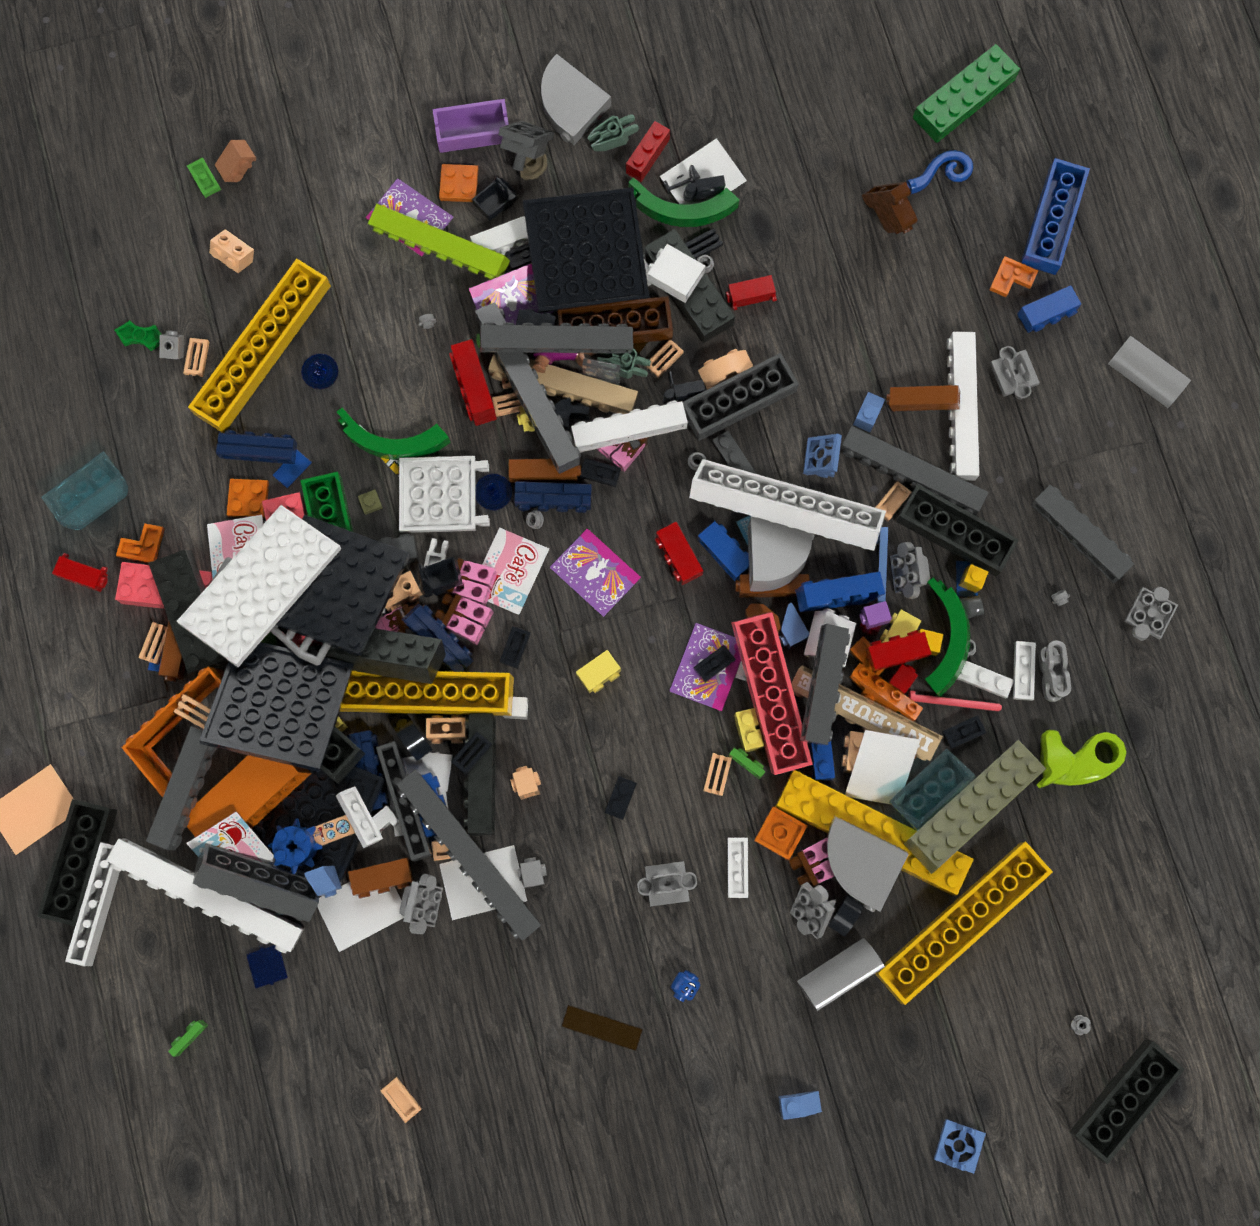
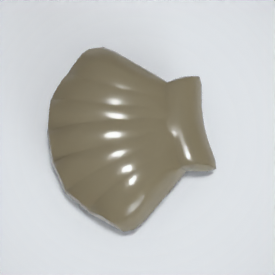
M546 154L536 159L526 157L524 170L520 171V175L524 180L537 179L546 171Z

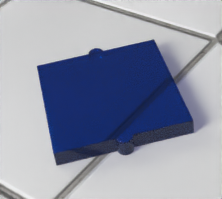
M276 945L267 948L261 947L258 951L246 954L255 988L268 984L274 985V982L288 978L282 954L275 949Z

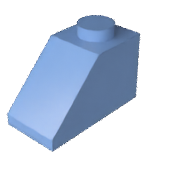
M868 392L853 425L871 432L885 399Z
M792 603L788 604L779 632L780 642L783 647L787 646L788 650L808 640L809 632Z
M322 866L304 873L317 896L328 898L336 895L337 890L342 889L335 866Z
M819 1091L778 1096L783 1120L806 1117L822 1112Z

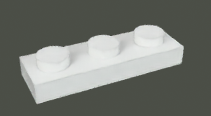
M1015 642L1013 699L1034 700L1036 643Z
M966 661L957 678L1005 699L1008 698L1014 682L1013 679Z
M355 786L336 795L363 848L383 839Z
M728 838V898H748V838Z

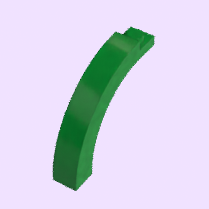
M635 178L628 182V188H634L636 208L650 218L672 226L697 227L711 224L725 218L739 206L740 199L727 187L707 201L684 205L670 203L654 196Z
M343 408L337 411L339 416L337 420L345 428L343 429L345 436L360 449L377 457L391 460L425 457L451 443L449 436L437 423L427 431L413 437L388 439L364 430Z
M933 577L928 583L943 601L951 624V637L947 653L936 670L925 679L935 693L941 697L955 683L966 663L970 647V625L965 607L953 588L950 587L948 589L941 580L937 582Z

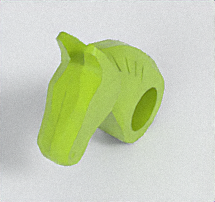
M1045 731L1041 735L1040 742L1041 764L1046 770L1042 772L1043 779L1037 784V787H1045L1052 783L1066 786L1084 785L1109 776L1125 761L1126 749L1124 742L1117 735L1104 732L1090 737L1073 754L1062 743L1058 731ZM1098 742L1107 743L1111 747L1113 758L1109 764L1097 759L1095 747Z

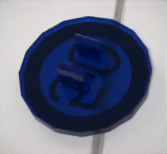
M316 354L309 357L304 362L301 371L305 383L313 389L320 390L333 385L339 373L335 360L326 354Z
M499 474L486 475L476 485V500L481 507L487 510L496 511L502 509L512 498V488L509 481Z

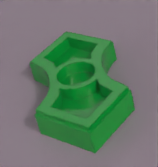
M129 320L114 330L125 347L131 344H141L152 351L160 346V335L162 334L156 325L143 328L134 325Z

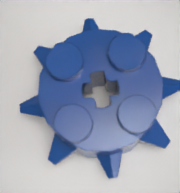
M295 819L293 826L284 828L278 825L273 843L268 845V847L272 848L274 858L276 859L274 865L290 866L292 874L296 873L298 866L308 865L313 867L314 862L312 858L315 857L317 850L322 849V845L317 844L313 836L316 827H301L299 819ZM293 844H297V849L293 848Z

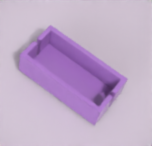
M505 99L433 109L440 153L501 144L503 136L498 135L500 127L509 125Z

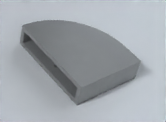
M558 54L552 58L545 69L541 83L544 113L551 126L560 134L561 138L565 142L575 145L611 107V96Z
M751 517L747 527L750 591L762 592L783 587L793 581L804 568L811 550L814 533L790 528L786 525L773 523L758 517Z
M836 816L832 820L827 837V853L834 876L848 894L864 903V908L875 912V910L881 912L909 853Z

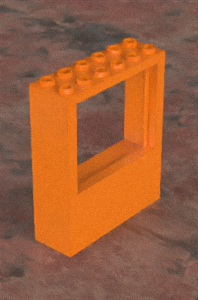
M209 666L201 669L193 681L186 683L179 694L172 696L169 699V703L157 710L154 714L155 716L150 721L143 723L140 727L141 730L128 737L125 741L126 744L121 747L162 797L165 794L172 772L153 751L152 747L183 719L182 716L174 712L175 708L177 709L179 706V701H182L181 697L183 694L201 703L214 689H219L225 673L224 670ZM187 701L186 705L190 706L193 709L196 707L195 705ZM183 708V712L187 714L190 713L189 711ZM248 755L196 803L190 812L187 828L197 837L237 812L252 829L312 773L305 768Z

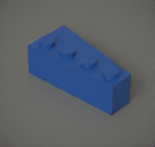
M881 572L841 577L834 580L824 579L817 583L807 581L801 583L802 586L795 590L800 612L868 604L885 594Z

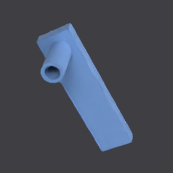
M888 527L881 528L876 543L880 544L879 572H881L885 594L878 598V603L886 601Z

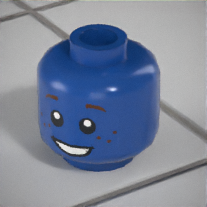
M687 970L679 972L671 984V989L675 992L673 996L682 1002L685 999L693 1000L701 986L698 981L699 977Z

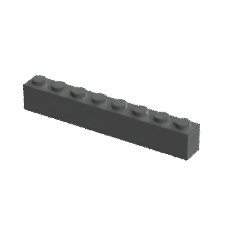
M486 322L480 327V352L630 354L633 350V327H627V324L609 327L608 324L590 326V324L583 323L579 324V326H571L569 323H562L560 326H552L551 323H542L541 326H534L533 323L515 325L508 322L503 323V325H496L493 322Z
M851 426L840 448V451L846 457H854L860 460L861 464L876 468L881 474H889L893 476L894 480L911 485L912 489H915L917 484L975 516L979 513L989 493Z

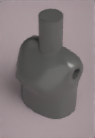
M980 595L960 599L965 607L968 619L984 615Z

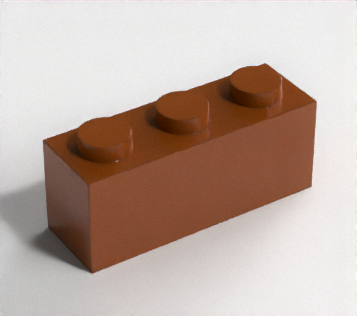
M408 858L348 872L353 896H358L359 899L371 896L370 892L378 891V894L390 892V888L395 886L398 889H403L413 881Z

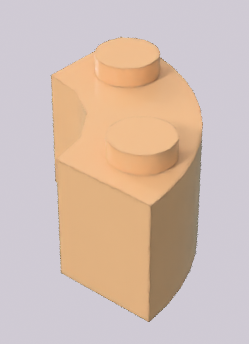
M734 349L716 360L706 361L703 364L704 367L699 369L698 372L708 390L753 367V364L746 350L738 351Z

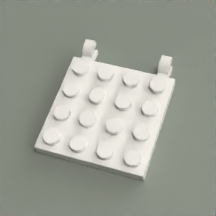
M475 456L399 458V532L476 531V525L490 526L488 515L476 516V471L489 472L488 460L476 461Z

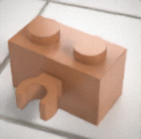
M230 140L215 166L225 182H239L248 168L252 167L251 164L253 161H256V157L245 140Z

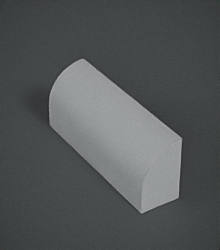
M1132 336L1125 341L1108 363V365L1167 408L1172 405L1191 381Z
M862 938L797 982L807 999L818 1011L885 966L872 946Z

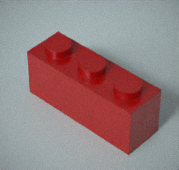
M654 121L627 161V175L640 182L643 181L669 142L670 129Z
M677 522L656 532L654 540L658 548H662L665 552V555H663L668 565H672L674 569L672 573L677 582L680 581L684 585L703 575V569Z
M918 630L907 633L908 636L900 638V635L888 638V642L882 643L879 640L870 643V647L866 649L872 672L930 656L932 653L925 631L919 633Z

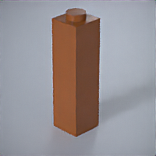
M959 385L890 387V394H887V405L890 406L892 411L960 409L961 391Z
M509 459L510 483H515L516 481L578 482L577 476L581 475V465L558 474L551 459Z
M799 574L793 581L783 587L762 592L750 591L749 575H740L739 580L735 581V591L739 592V597H797L795 590L802 586L801 583L809 581V574Z
M168 621L158 675L164 677L165 681L176 682V679L183 680L185 663Z

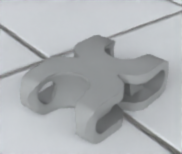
M1055 640L1039 652L1040 670L1043 673V694L1045 699L1050 702H1057L1071 692L1070 674L1066 669L1068 665L1066 646L1063 642ZM1053 646H1057L1060 649V654L1058 653V650ZM1050 688H1051L1052 694H1053L1054 696H1056V697H1053V696L1050 695V693H1049Z

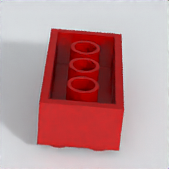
M470 339L451 345L452 352L449 355L470 421L474 420L475 425L478 426L497 420L473 340Z

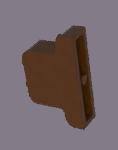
M906 182L875 186L861 195L865 204L875 210L883 228L888 233L899 234L903 232L905 234L913 229L912 225L918 221L907 198L911 192Z

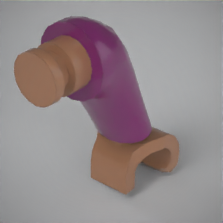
M534 353L536 360L533 368L537 372L545 373V367L548 364H552L553 361L576 360L578 365L587 369L591 361L587 360L584 354L594 355L597 353Z

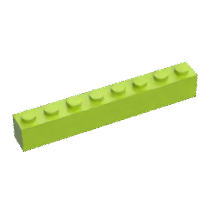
M377 203L368 222L373 228L372 231L379 235L385 233L389 235L388 238L396 242L400 239L411 248L417 246L425 254L430 255V253L436 254L435 257L442 261H446V259L451 260L453 265L460 268L462 266L468 267V271L477 275L480 272L489 280L504 275L510 262L505 255Z

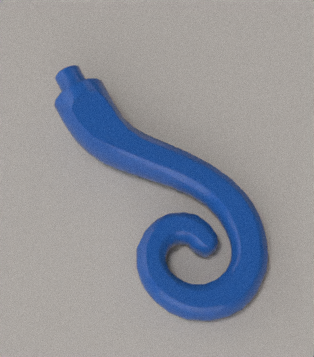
M956 150L939 154L930 162L921 176L906 181L911 194L920 192L927 187L938 168L947 161H959L964 166V171L961 174H956L953 170L956 168L957 163L954 161L948 163L945 167V174L948 179L953 182L967 180L973 172L972 159L964 152Z

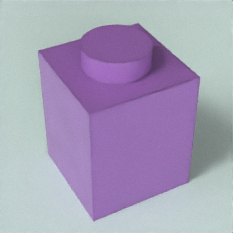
M886 601L864 607L861 610L860 620L863 625H866L867 629L887 624L892 620Z

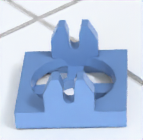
M840 434L808 438L803 474H816L824 478H828V476L834 477L838 469L842 438ZM825 446L832 447V449L827 450ZM824 449L823 457L818 459V452ZM827 456H831V461L823 467V461ZM812 458H815L817 460L816 467L813 464Z
M945 1119L934 1160L974 1174L986 1133ZM960 1130L957 1138L953 1140L947 1138L951 1132ZM966 1133H969L973 1138L975 1148L967 1145L965 1141ZM957 1140H962L965 1144V1148L961 1152L955 1151L953 1147L954 1142ZM945 1145L951 1146L954 1152L952 1160L946 1154ZM965 1152L973 1154L967 1161L958 1162L961 1154Z

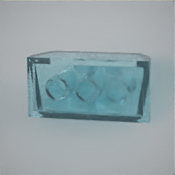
M103 451L41 498L62 526L81 530L124 499L128 494V485L123 475Z
M946 748L897 793L889 803L918 831L976 777Z

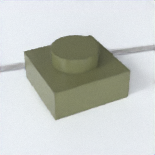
M376 489L358 496L365 515L383 508Z

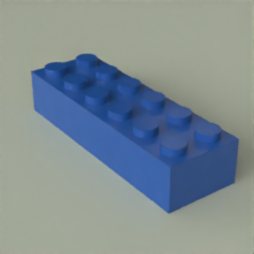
M1054 158L1049 167L1021 259L1022 264L1056 275L1062 265L1090 168Z

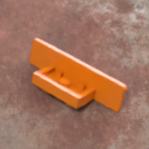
M861 663L857 665L850 675L852 679L865 687L860 695L894 712L899 711L912 721H915L923 708Z

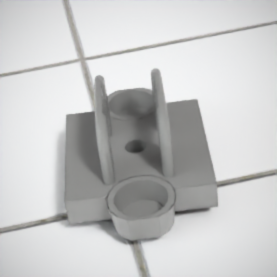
M1006 346L1001 348L999 359L990 362L1003 397L1014 394L1020 400L1027 398L1032 392L1031 387L1037 386L1040 383L1026 350L1016 353L1013 347Z
M904 542L898 545V554L890 556L895 593H903L906 598L914 599L918 598L920 587L927 585L930 580L928 559L922 554V547H914L911 542Z
M1144 587L1140 589L1124 621L1134 626L1132 635L1138 640H1146L1149 635L1157 639L1162 638L1178 607V604L1168 600L1169 591L1163 587H1156L1152 591Z
M683 861L646 866V878L640 879L637 883L638 892L643 896H649L651 907L689 902L688 890L696 887L697 878L694 873L685 871Z
M423 874L419 883L412 881L411 886H407L404 889L400 914L404 916L403 922L410 923L409 928L412 934H424L427 926L435 927L443 888L437 887L436 877L429 874Z
M808 882L802 884L790 911L798 920V930L803 935L812 934L816 939L821 938L834 912L836 900L828 901V892L821 885L813 888Z

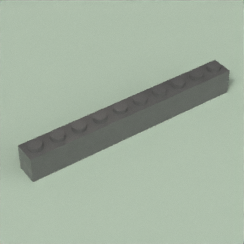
M495 302L475 311L479 327L486 322H493L496 325L506 323L503 309L501 307L498 308ZM493 352L558 474L578 466L579 457H581L580 451L577 446L574 447L572 445V437L568 430H564L561 416L556 415L553 401L551 399L548 400L546 397L547 391L544 385L539 384L537 380L538 374L534 368L531 369L528 355L520 352Z
M415 769L397 784L399 787L397 792L403 799L406 797L411 802L409 807L416 815L418 813L421 814L424 818L422 823L428 830L433 829L436 833L434 838L441 846L443 844L446 845L449 849L446 853L453 861L458 860L461 864L459 867L461 872L466 877L470 875L474 880L471 883L478 892L482 890L486 895L484 898L486 903L491 908L495 906L499 911L496 915L503 924L507 922L511 926L509 931L515 939L519 937L523 941L541 926L540 922L418 770Z

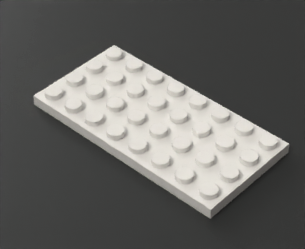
M280 505L177 622L228 661L239 667L337 555L341 547Z

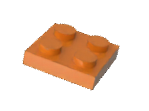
M442 164L440 201L473 202L472 199L477 195L478 166Z
M230 479L227 516L245 518L262 515V518L266 519L262 501L268 500L269 481Z
M773 806L754 841L789 861L808 825Z

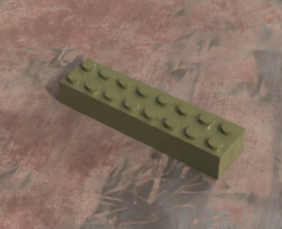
M1017 740L911 836L904 845L931 874L934 873L1045 771L1046 768Z

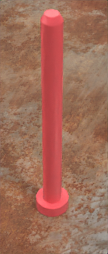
M911 690L908 693V697L914 702L1000 711L1002 709V705L998 703L915 694V691Z

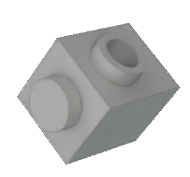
M166 331V334L160 335L159 358H184V335H178L177 331Z
M536 857L524 859V863L520 864L521 868L517 869L519 881L523 880L524 888L544 885L543 876H547L545 864H541L540 860L536 861Z

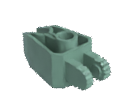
M627 115L621 119L617 116H611L594 128L588 136V140L593 143L591 145L594 151H607L627 144L628 136L639 130L637 124L624 128V126L635 121L634 115Z
M635 349L630 354L600 353L609 358H597L598 364L603 368L626 379L631 378L633 375L647 377L648 371L635 366L639 364L649 367L651 364L650 360L637 356Z

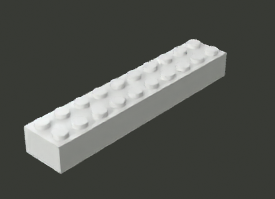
M705 459L702 460L692 479L689 498L700 502H706L717 507L733 510L734 512L744 513L752 517H758L773 523H779L790 528L800 529L808 533H814L873 551L886 514L885 510Z
M126 838L117 840L106 860L111 863V868L120 872L121 870L129 872L128 876L135 880L144 879L148 881L147 886L156 890L162 888L166 890L165 894L174 899L180 897L184 899L183 903L192 908L198 906L203 909L202 913L210 917L216 915L221 918L220 922L228 926L234 924L239 927L238 930L246 935L253 933L258 936V941L264 944L271 942L276 945L275 949L282 953L291 952L294 949L305 928L266 908H260L255 904L246 901L242 902L234 897L220 895L216 891L198 887L193 884L194 872Z

